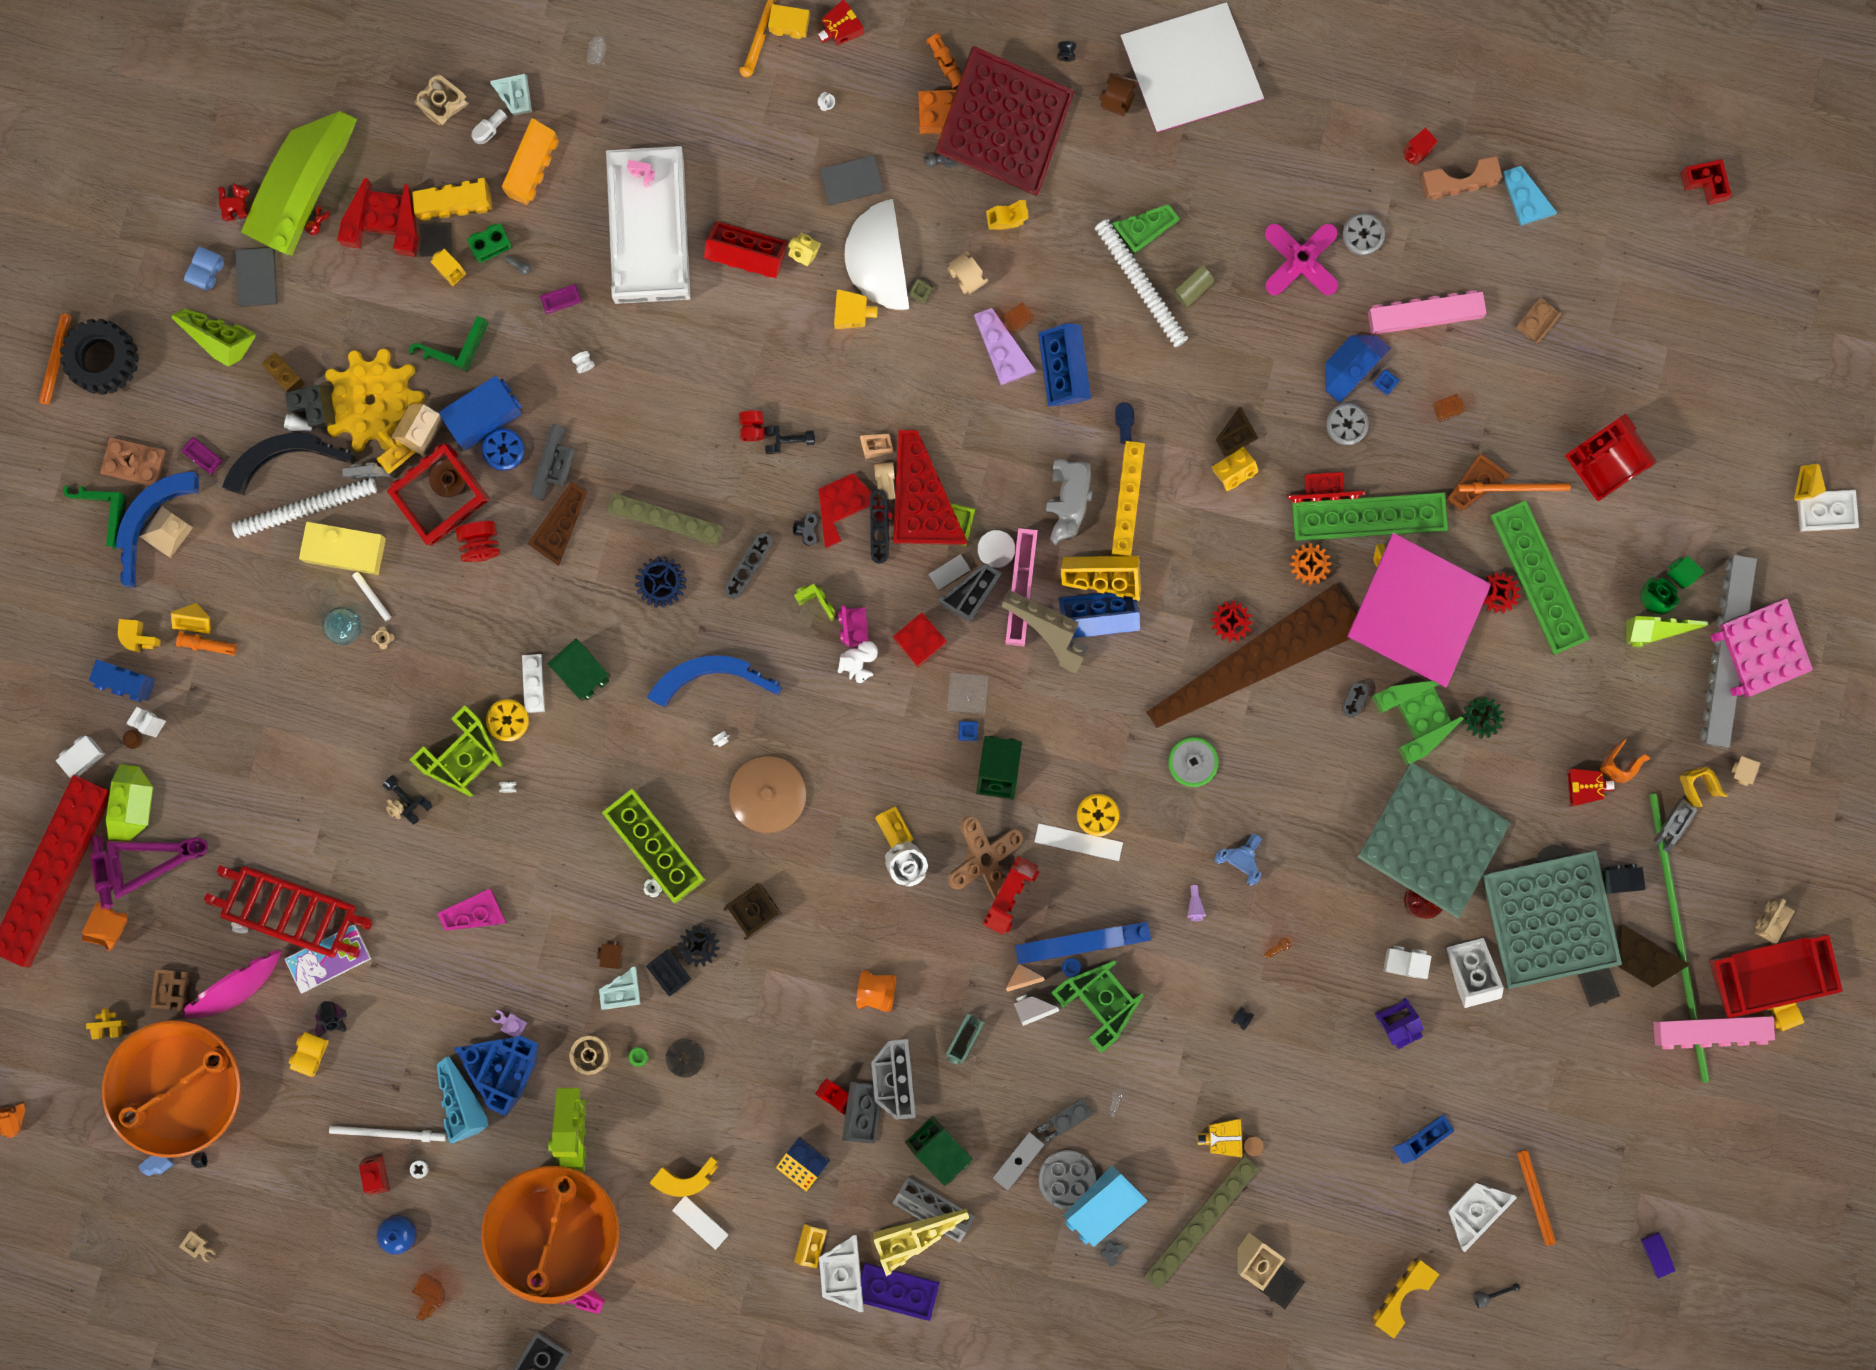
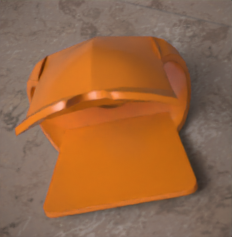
M1627 739L1617 743L1609 751L1599 768L1603 774L1617 783H1626L1639 772L1643 763L1650 760V756L1645 754L1630 762L1624 771L1619 769L1614 763V758Z
M97 902L82 930V941L102 945L107 951H112L127 925V913H117L112 909L106 908L102 909L101 902Z
M864 969L858 984L857 1008L861 1010L869 1006L884 1012H891L897 977L894 975H872L868 970Z

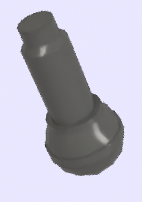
M506 255L504 260L517 268L520 274L527 275L530 273L531 266L529 263L520 262L512 256Z

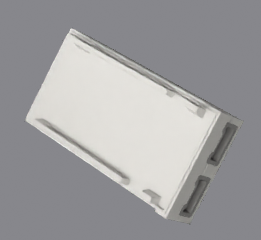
M682 146L606 150L612 271L611 290L615 304L691 299ZM628 160L651 164L653 171H655L654 181L650 182L649 187H645L643 183L644 175L636 177L629 173L627 169Z

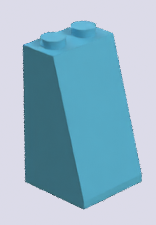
M1111 1165L1063 1215L1067 1220L1065 1224L1072 1231L1076 1229L1080 1233L1078 1237L1086 1245L1090 1243L1094 1247L1144 1205L1147 1199Z

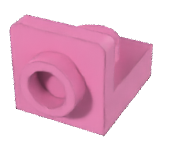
M628 160L627 169L629 173L636 177L644 175L643 183L645 187H649L650 182H653L655 177V171H653L651 164Z

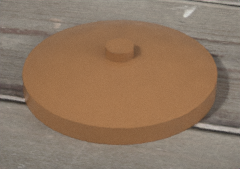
M772 756L752 759L745 763L732 779L729 791L731 808L738 820L753 831L760 833L780 832L794 824L804 810L806 803L804 780L799 771L784 759Z

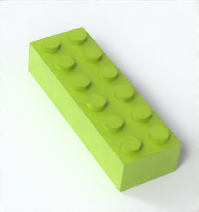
M634 789L629 790L602 812L674 904H677L706 880Z

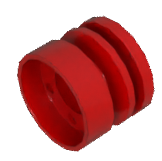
M479 521L456 527L457 541L467 543L459 548V552L464 553L460 555L462 562H483L501 554L500 549L495 548L499 545V542L489 540L497 535L494 521Z

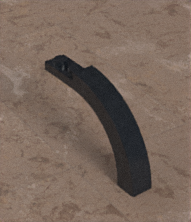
M304 433L277 435L257 443L243 453L229 470L222 488L245 496L247 487L257 471L267 462L287 453L311 452L350 464L354 463L355 456L348 449L340 447L337 450L333 449L331 444L321 443L322 439L315 435Z

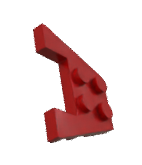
M853 473L818 489L826 549L842 542L834 523L870 507V495L872 492ZM878 500V506H874V509L884 508V505L880 506V501ZM878 511L875 513V519L878 522H882L885 516L882 512ZM889 511V520H890V519L893 518V515H892V513Z

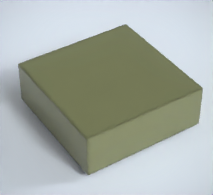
M917 278L908 296L924 305L934 287Z

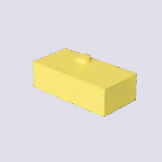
M306 522L299 559L305 563L379 575L386 538L380 534Z

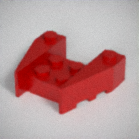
M364 178L340 222L337 241L341 246L361 249L364 231L395 235L393 246L395 252L398 255L416 257L419 235L414 214L412 190L408 184H404L403 195L371 191L372 184L370 181Z
M1017 856L982 925L1001 935L1004 932L1009 933L1013 925L1010 922L1013 916L1006 912L1012 911L1016 903L1013 898L1016 893L1020 895L1025 885L1022 881L1028 884L1031 881L1035 882L1040 873L1037 870L1038 865Z

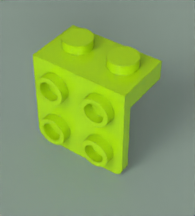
M815 584L809 587L804 585L796 590L797 594L794 596L799 606L817 597L830 621L833 622L835 620V611L830 602L825 603L824 599L826 597L820 586L816 588Z

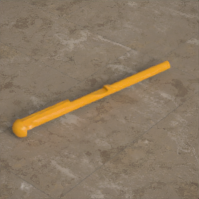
M767 0L745 65L739 68L740 74L743 77H750L753 74L766 36L763 33L771 13L772 4L776 3V0Z

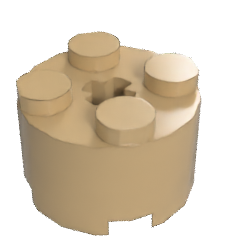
M966 250L948 263L949 267L947 270L953 279L958 278L960 281L958 286L964 294L967 292L971 294L986 284L988 279L986 277L982 279V270L973 257H967L969 252Z
M593 1035L576 1040L569 1053L570 1063L573 1068L586 1075L596 1074L604 1070L609 1064L611 1057L610 1047L606 1041ZM588 1050H590V1052H594L593 1060H591V1058H586Z

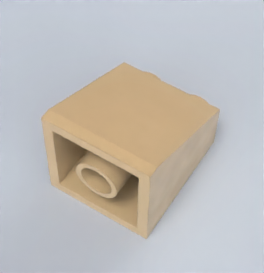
M410 404L394 431L392 438L425 457L443 424L440 414L424 404Z

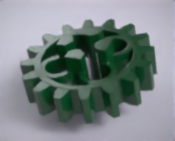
M1477 697L1475 702L1472 700L1469 702L1471 707H1464L1467 713L1462 714V717L1466 718V721L1462 722V724L1468 725L1466 731L1472 730V736L1479 734V739H1482L1485 734L1487 738H1490V732L1496 735L1498 733L1496 728L1501 729L1503 727L1499 723L1505 721L1504 718L1500 717L1504 711L1498 710L1501 705H1494V699L1488 702L1487 697H1483L1482 701ZM1489 706L1491 711L1485 715L1487 720L1480 724L1481 729H1477L1476 723L1481 721V717L1473 716L1472 710H1476L1478 715H1482L1486 712L1485 707ZM1488 719L1494 720L1493 726L1490 725Z

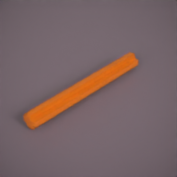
M66 313L60 315L38 400L41 404L49 405L60 366V357H62L60 348L65 346V343L62 341L68 335L72 316Z
M1527 1150L1519 1151L1517 1155L1545 1245H1553L1556 1243V1239L1529 1152Z

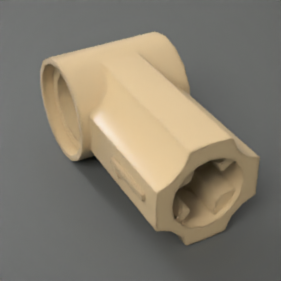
M893 462L874 464L878 489H884L888 493L889 501L895 500ZM878 492V498L881 501L884 499V496H881Z

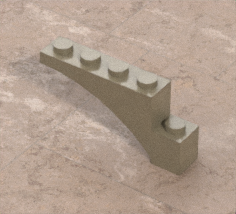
M1009 590L1001 607L1025 620L1046 640L1060 662L1059 666L1077 673L1089 647L1072 639L1079 622Z

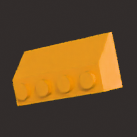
M533 118L528 125L502 185L507 197L529 205L530 200H534L536 186L542 182L544 177L543 170L545 166H549L551 161L550 154L552 150L557 148L559 142L553 130Z

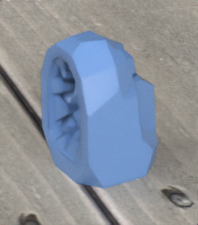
M152 1155L139 1165V1170L148 1176L153 1174L161 1175L175 1165V1161L172 1157Z

